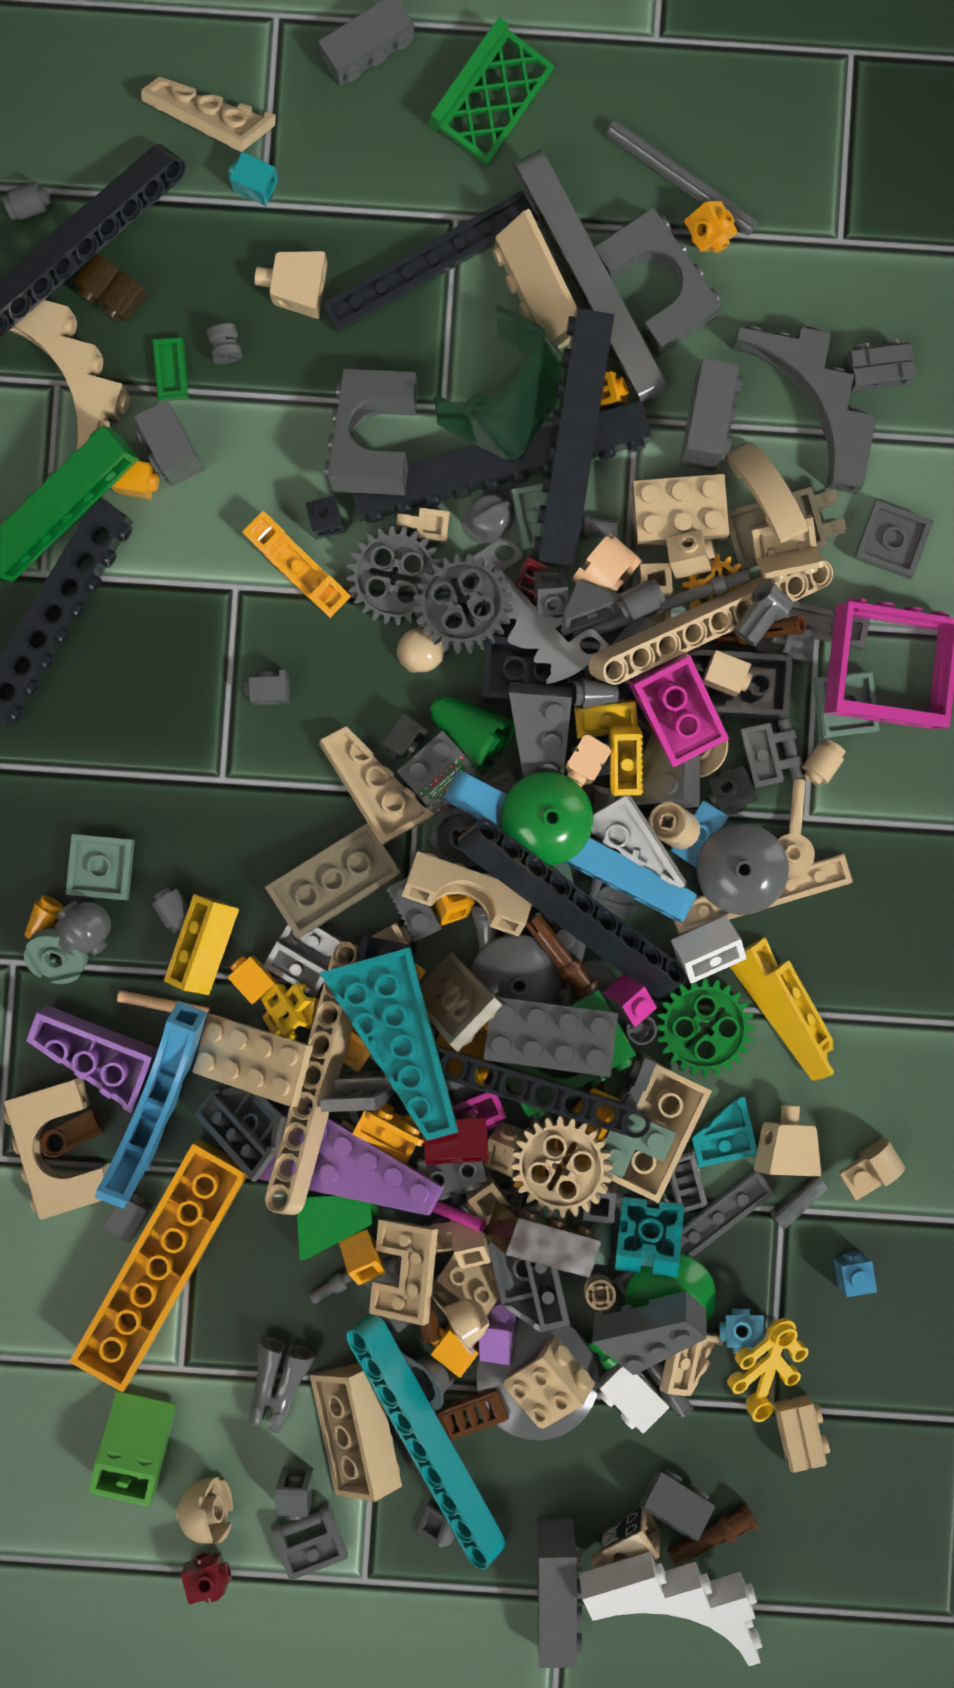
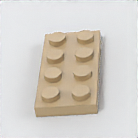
M208 1014L192 1073L290 1107H298L313 1046L216 1014Z

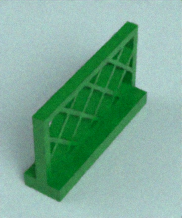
M498 17L432 112L428 122V126L437 133L439 130L486 166H488L555 68L552 63L508 30L509 24L501 17ZM507 41L517 48L518 59L503 60L502 47ZM498 55V61L493 62V60ZM536 63L545 71L540 78L528 79L525 64ZM520 65L523 80L507 82L505 67ZM500 68L502 83L487 85L485 77L487 69ZM480 79H481V84H482V85H481V86H476V85L478 84V82L480 81ZM535 85L530 92L529 86ZM524 87L526 97L524 102L511 104L509 88ZM503 89L506 104L490 106L488 91ZM483 92L485 107L470 109L469 95L471 93ZM464 104L465 110H460V108ZM518 109L515 115L513 116L512 110ZM507 111L508 125L494 128L492 113ZM487 113L489 129L474 131L471 115ZM466 116L468 132L458 133L449 126L453 118ZM500 133H502V134L499 136V138L497 139V141H496V135H495V134H500ZM491 136L492 148L487 155L476 147L475 137Z

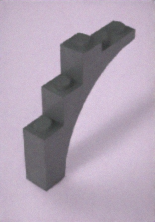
M755 326L740 327L735 336L733 349L754 355L775 366L788 376L809 399L820 419L827 442L829 460L827 488L857 494L864 485L877 416L870 415L865 409L853 408L851 411L847 410L854 374L846 373V370L839 367L824 369L831 333L823 332V329L820 327L808 326L806 328L801 327L796 338H791L792 336L785 332L771 334L762 332V329Z

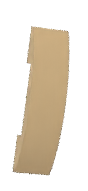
M750 442L729 452L725 456V460L736 477L743 479L766 514V523L780 543L808 531L807 523L791 491L773 463L759 447Z

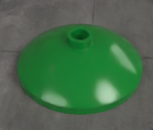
M539 772L524 777L509 790L501 807L500 825L501 829L547 864L557 865L572 859L584 848L593 827V811L585 791L574 780L555 772ZM549 812H553L556 815V821L553 824H550L546 819Z
M680 1253L677 1278L652 1275L653 1267L641 1266L640 1273L633 1272L630 1276L625 1290V1305L631 1304L632 1309L649 1305V1300L687 1292L706 1308V1324L710 1320L716 1304V1289L707 1269L695 1258Z

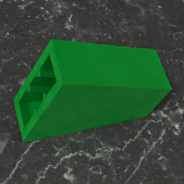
M308 1192L305 1205L297 1214L300 1260H306L372 1225L374 1215H379V1205L321 1192Z

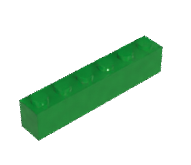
M105 425L94 430L90 434L89 439L79 449L73 451L68 456V460L58 470L48 475L46 482L37 491L30 493L26 497L25 502L15 512L10 513L5 518L4 523L0 526L1 579L11 582L15 581L139 460L119 432Z

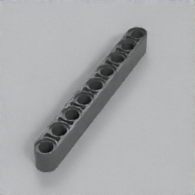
M539 149L513 163L512 167L515 177L584 307L587 310L615 314L609 354L621 376L625 379L636 402L642 401L644 404L666 392L667 386L656 362L544 152Z

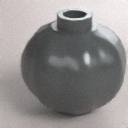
M73 901L56 915L59 921L54 926V929H57L60 941L58 945L65 953L74 955L71 950L73 949L84 954L91 953L95 957L108 946L105 940L111 930V920L107 911L102 906L92 902H83L78 905L76 901Z

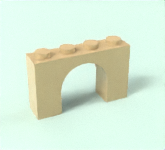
M78 1077L4 1101V1119L12 1127L14 1137H12L13 1149L16 1154H20L23 1164L21 1166V1175L23 1181L29 1184L32 1194L30 1196V1205L33 1212L38 1214L39 1220L102 1201L95 1198V1194L109 1168V1164L79 1173L66 1174L53 1169L45 1161L40 1149L42 1132L52 1119L83 1110L90 1106L83 1080Z

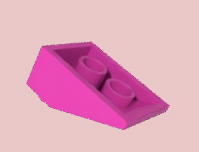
M684 653L627 680L644 716L673 768L729 739L690 655Z

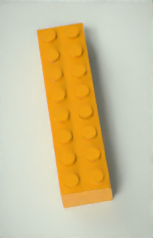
M200 1138L192 1144L72 1355L70 1363L122 1393L125 1391L247 1177L228 1154Z

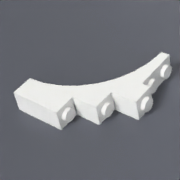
M650 1551L579 1573L582 1599L592 1621L615 1615L636 1613L667 1614L686 1618L710 1627L726 1637L741 1652L748 1666L761 1663L757 1650L762 1648L761 1639L757 1628L751 1629L754 1627L752 1619H755L752 1604L757 1603L752 1584H745L741 1572L709 1581L706 1573H700L696 1562L664 1571L661 1563H655Z

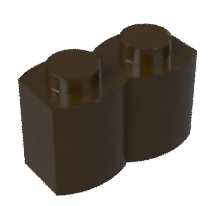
M96 254L88 261L74 280V283L80 289L77 293L91 305L95 301L102 305L101 311L114 322L120 319L128 323L148 296L145 289L138 282L99 254Z

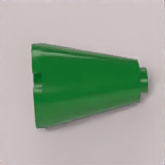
M445 695L443 698L438 697L430 708L432 713L431 720L450 738L473 766L481 772H486L495 764L491 759L497 753L502 756L515 733L514 720L512 718L450 695Z

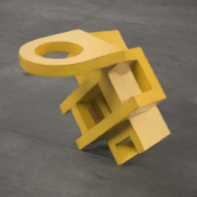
M275 984L261 998V1001L268 1010L262 1018L272 1033L295 1040L297 1036L294 1030L298 1026L312 1029L320 999L306 997L304 991L308 988L306 984H294L289 990L283 984ZM277 994L278 998L274 1000L273 997ZM288 1012L289 1016L284 1019L283 1016Z

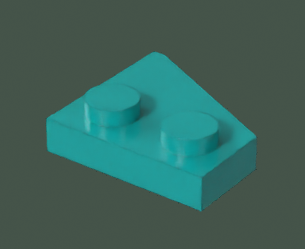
M738 1096L690 1136L698 1168L757 1155V1147L744 1096Z

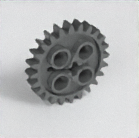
M390 526L389 535H386L385 531L379 528V538H375L372 534L368 533L369 544L358 542L357 544L362 552H351L350 554L357 561L356 564H347L349 569L354 570V575L346 577V580L355 582V586L348 591L349 593L358 592L359 596L354 603L364 602L366 604L362 610L363 613H367L371 609L374 611L372 620L375 621L380 615H384V624H389L391 618L394 617L396 624L401 625L402 617L405 616L407 621L412 623L413 613H415L413 608L420 604L416 603L415 600L412 602L403 601L400 597V590L403 586L409 585L414 589L415 595L423 594L417 587L418 583L397 580L396 584H393V578L371 574L369 570L370 568H376L390 572L395 571L397 567L400 574L421 578L422 583L420 584H427L423 574L427 573L433 576L435 572L432 565H439L443 560L433 559L432 555L438 549L436 547L429 550L426 548L430 540L429 538L419 542L418 531H415L409 537L407 527H403L400 534H397L395 526ZM381 549H387L391 554V562L385 567L381 566L376 559V555ZM411 555H416L421 560V568L415 573L410 572L406 567V560ZM375 579L382 580L386 586L382 596H376L371 591V583Z
M455 554L454 563L452 564L446 558H443L444 567L440 569L437 565L433 564L432 567L435 574L432 576L424 573L423 576L427 584H417L419 591L423 594L414 596L415 602L420 605L413 608L416 615L421 616L416 621L419 627L426 626L422 631L425 637L433 635L431 641L434 645L442 641L444 651H447L453 645L456 654H459L462 646H466L470 654L475 644L481 650H484L483 641L487 639L494 644L495 640L492 634L496 632L503 635L504 631L500 624H510L509 617L505 615V613H511L514 610L512 605L507 603L514 600L512 592H506L511 588L509 581H502L505 577L503 571L495 572L496 567L493 562L485 567V561L482 556L476 563H473L471 554L467 555L465 562H461L459 555ZM475 579L479 581L478 586L474 589L465 588L469 580ZM454 580L458 582L475 622V627L473 628L469 626L453 588L452 581ZM445 591L451 593L446 601H437L440 593ZM488 606L491 608L486 616L476 615L480 607ZM455 618L462 619V624L458 628H448L451 620Z

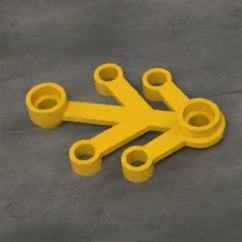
M789 1318L773 1321L769 1326L766 1338L754 1348L744 1347L735 1354V1361L741 1369L749 1370L744 1374L742 1372H735L728 1378L727 1384L733 1393H743L761 1375L756 1392L751 1394L746 1400V1409L756 1422L765 1421L774 1411V1406L768 1399V1394L776 1370L786 1386H793L800 1380L801 1375L795 1366L788 1365L781 1357L782 1349L787 1348V1353L794 1362L803 1361L809 1352L802 1341H796V1326ZM768 1351V1354L756 1363V1360Z

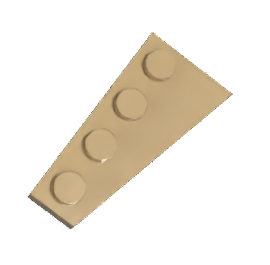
M158 77L142 89L143 102L240 152H243L275 126V114L265 112L264 116L252 113L251 106L240 103L237 108L223 103V97L214 94L200 96L196 94V88L162 77Z
M347 726L320 740L319 745L381 845L388 843L433 817L434 813L428 807L425 808L415 798L416 795L408 787L405 788L393 776L394 773L387 766L384 767L373 756L374 753Z

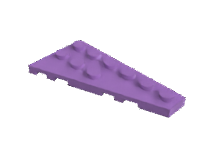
M287 1105L281 1111L286 1120L290 1106ZM309 1105L308 1107V1113H310L313 1108L311 1105ZM328 1116L309 1190L423 1215L431 1214L444 1189L443 1185L395 1156L352 1134V1130ZM304 1132L300 1136V1144L304 1140ZM277 1153L258 1179L270 1181ZM294 1163L293 1166H292V1170H291L292 1175L294 1174V1172H295V1170H296V1164H295V1163Z

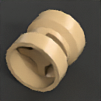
M594 1273L590 1275V1278L587 1277L583 1290L589 1306L600 1311L609 1309L616 1300V1292L612 1280L603 1273Z

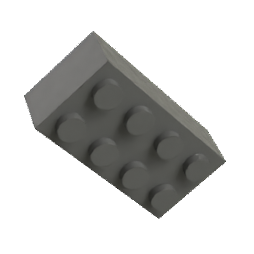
M495 997L502 1006L497 1010L494 1018L488 1022L484 1060L611 1076L619 1013Z

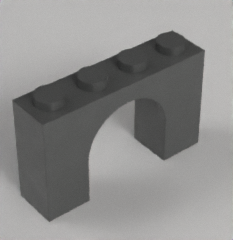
M652 208L594 248L612 281L632 267L645 262L661 264L667 267L676 277L679 285L678 298L671 305L647 320L642 330L643 335L659 357L716 319L722 306L719 294L715 289H710L705 283V277L701 268L697 264H692L688 258V252L680 239L676 240L670 232L671 228L668 220L664 215H659Z
M343 370L342 381H338L336 387V396L339 400L338 407H334L332 413V422L335 430L334 434L329 435L328 440L331 457L330 460L325 461L324 466L325 479H329L333 492L405 495L408 475L405 452L367 450L357 445L352 438L356 428L364 420L374 415H416L419 392L416 372Z

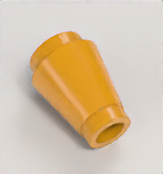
M41 896L40 900H36L24 933L25 937L30 939L32 934L39 930L52 929L58 922L56 915L64 906L49 896Z

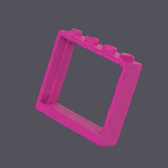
M848 598L847 602L836 605L824 714L931 730L950 728L954 694V618L949 617V614H945L944 611H934L932 614L922 613L923 609L919 607H904V610L894 608L895 604L889 602H877L876 605L866 604L867 600L864 598ZM853 617L938 631L929 712L844 700Z

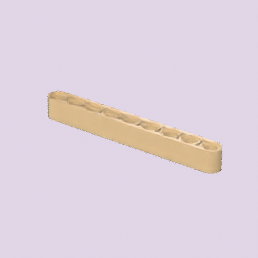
M825 561V566L818 568V571L806 575L799 572L788 574L785 579L773 582L792 602H795L829 585L833 578V568L831 564ZM761 576L595 653L589 661V672L593 677L609 684H620L733 631L752 605L751 596L754 589L769 579ZM663 639V643L659 648L660 641ZM637 650V655L633 660V654ZM610 663V664H611L610 669H609V671L606 673V668H607L608 664Z
M350 942L339 943L332 952L328 970L358 962L359 947ZM354 953L353 960L348 963L349 957ZM325 981L307 1043L312 1045L313 1049L298 1107H290L266 1192V1206L273 1213L295 1215L305 1205L329 1112H321L319 1100L335 1092L334 1079L339 1078L353 1027L350 1019L335 999L334 994ZM338 1012L337 1019L332 1022L334 1014ZM329 1042V1048L324 1052L325 1045ZM321 1071V1078L317 1083L316 1077L318 1073ZM312 1102V1103H313V1108H312L311 1112L308 1113V1107H309L310 1103ZM304 1132V1140L300 1144V1136ZM295 1163V1164H296V1170H295L294 1174L292 1175L291 1170H292L293 1164ZM287 1194V1202L284 1206L283 1198Z

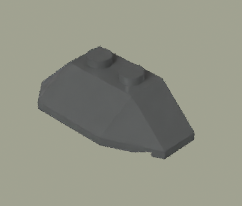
M231 1087L224 1090H211L194 1113L195 1117L249 1179L256 1182L278 1152L286 1120L281 1112L267 1098Z
M538 1203L517 1207L519 1209H528L539 1216L545 1217L543 1208L539 1211L536 1210ZM489 1242L488 1247L502 1306L539 1332L570 1325L558 1270L505 1255L494 1244Z

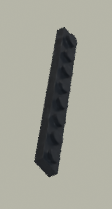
M522 190L323 302L322 307L336 332L339 333L495 245V237L523 211L530 209L535 221L538 218Z

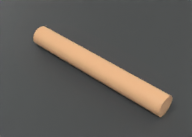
M123 990L119 991L117 1002L166 1012H172L178 1002ZM188 1004L203 1011H206L207 1018V1015L210 1011L209 1007Z

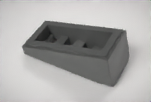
M687 1143L669 1180L675 1203L683 1204L684 1212L708 1206L696 1156L691 1144ZM691 1168L689 1172L675 1175V1172ZM693 1180L695 1182L693 1184L678 1188L679 1184H683ZM698 1192V1196L681 1199L683 1195Z

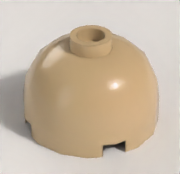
M219 1477L196 1480L185 1489L176 1507V1518L183 1533L196 1543H221L227 1538L231 1529L232 1522H227L228 1512L233 1511L232 1494L228 1483L225 1480H218Z

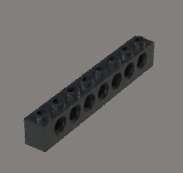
M100 499L87 510L0 656V724L11 727L12 724H16L21 719L24 713V708L22 707L28 697L32 698L36 694L40 686L38 682L44 671H49L54 664V654L58 647L63 646L69 639L71 625L75 619L79 620L84 614L86 600L90 594H94L98 590L102 582L101 575L106 568H110L117 557L116 550L121 542L124 543L128 540L132 533L133 527L131 525L133 521L126 514ZM101 531H108L106 541L96 543L97 534ZM91 556L93 560L91 566L87 569H81L80 563L82 559ZM71 582H76V591L72 595H65V587ZM55 608H60V618L51 622L49 618L50 612ZM44 633L46 637L45 643L41 647L35 648V637ZM28 659L30 662L29 670L26 673L20 674L19 664L23 660ZM9 685H13L14 695L12 698L5 700L3 697L4 689Z

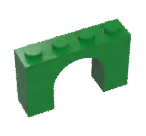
M599 990L571 1005L576 1008L612 1012ZM617 1022L612 1069L616 1068L620 1072L634 1064L632 1057L637 1054ZM497 1062L576 1088H580L587 1083L592 1088L607 1079L606 1076L578 1073L569 1078H556L544 1073L539 1067ZM517 1076L509 1078L508 1083L513 1092L520 1093L523 1089L522 1080ZM546 1085L538 1088L537 1095L540 1101L545 1103L551 1102L553 1099L552 1089ZM578 1095L569 1096L567 1102L577 1097ZM520 1103L528 1117L535 1114L537 1119L549 1113L548 1111Z

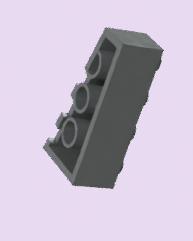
M509 682V696L523 778L539 772H555L564 775L572 701L571 687Z

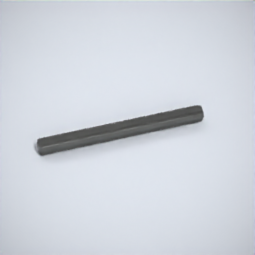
M614 120L609 125L606 135L611 140L700 203L722 201L725 209L734 218V226L745 235L749 236L754 231L758 220L618 120Z

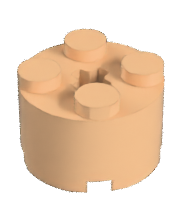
M610 533L590 554L583 565V569L580 567L571 581L576 584L578 580L617 592L632 576L642 560Z

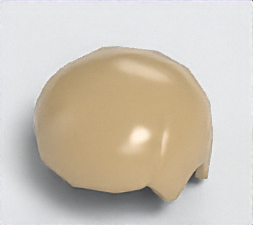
M425 627L410 629L398 641L396 653L399 662L412 673L431 671L443 661L445 651L442 648V641L434 645L431 641L433 635L425 637L422 631Z

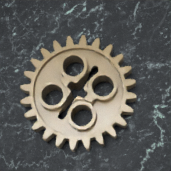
M547 1115L545 1126L539 1120H536L534 1123L535 1131L527 1127L524 1131L527 1139L519 1137L516 1142L522 1149H514L512 1156L520 1159L511 1164L512 1169L520 1170L513 1177V1181L523 1182L518 1192L528 1191L530 1194L526 1202L530 1203L536 1199L538 1201L537 1211L541 1210L544 1205L548 1206L549 1216L553 1214L555 1209H559L562 1218L565 1217L567 1209H571L573 1215L577 1216L579 1206L588 1212L591 1207L589 1200L598 1204L601 1198L597 1192L606 1194L608 1187L603 1182L607 1183L612 1180V1175L605 1172L613 1169L614 1163L605 1161V1159L611 1156L612 1151L608 1149L602 1150L607 1139L601 1138L597 1140L595 1138L599 1130L598 1128L589 1132L586 1130L587 1123L583 1122L579 1126L576 1125V1120L571 1119L570 1122H565L564 1116L559 1115L555 1123L552 1117ZM557 1138L562 1141L564 1148L562 1150H554L549 1146L548 1140ZM576 1142L577 1146L571 1154L566 1167L561 1172L554 1188L549 1189L548 1184L554 1176L558 1164L561 1163L570 1144ZM585 1154L590 1157L592 1163L588 1166H582L577 1163L576 1156ZM534 1166H545L549 1171V1175L546 1177L538 1176L534 1171ZM571 1181L575 1184L577 1190L570 1193L562 1189L561 1182Z

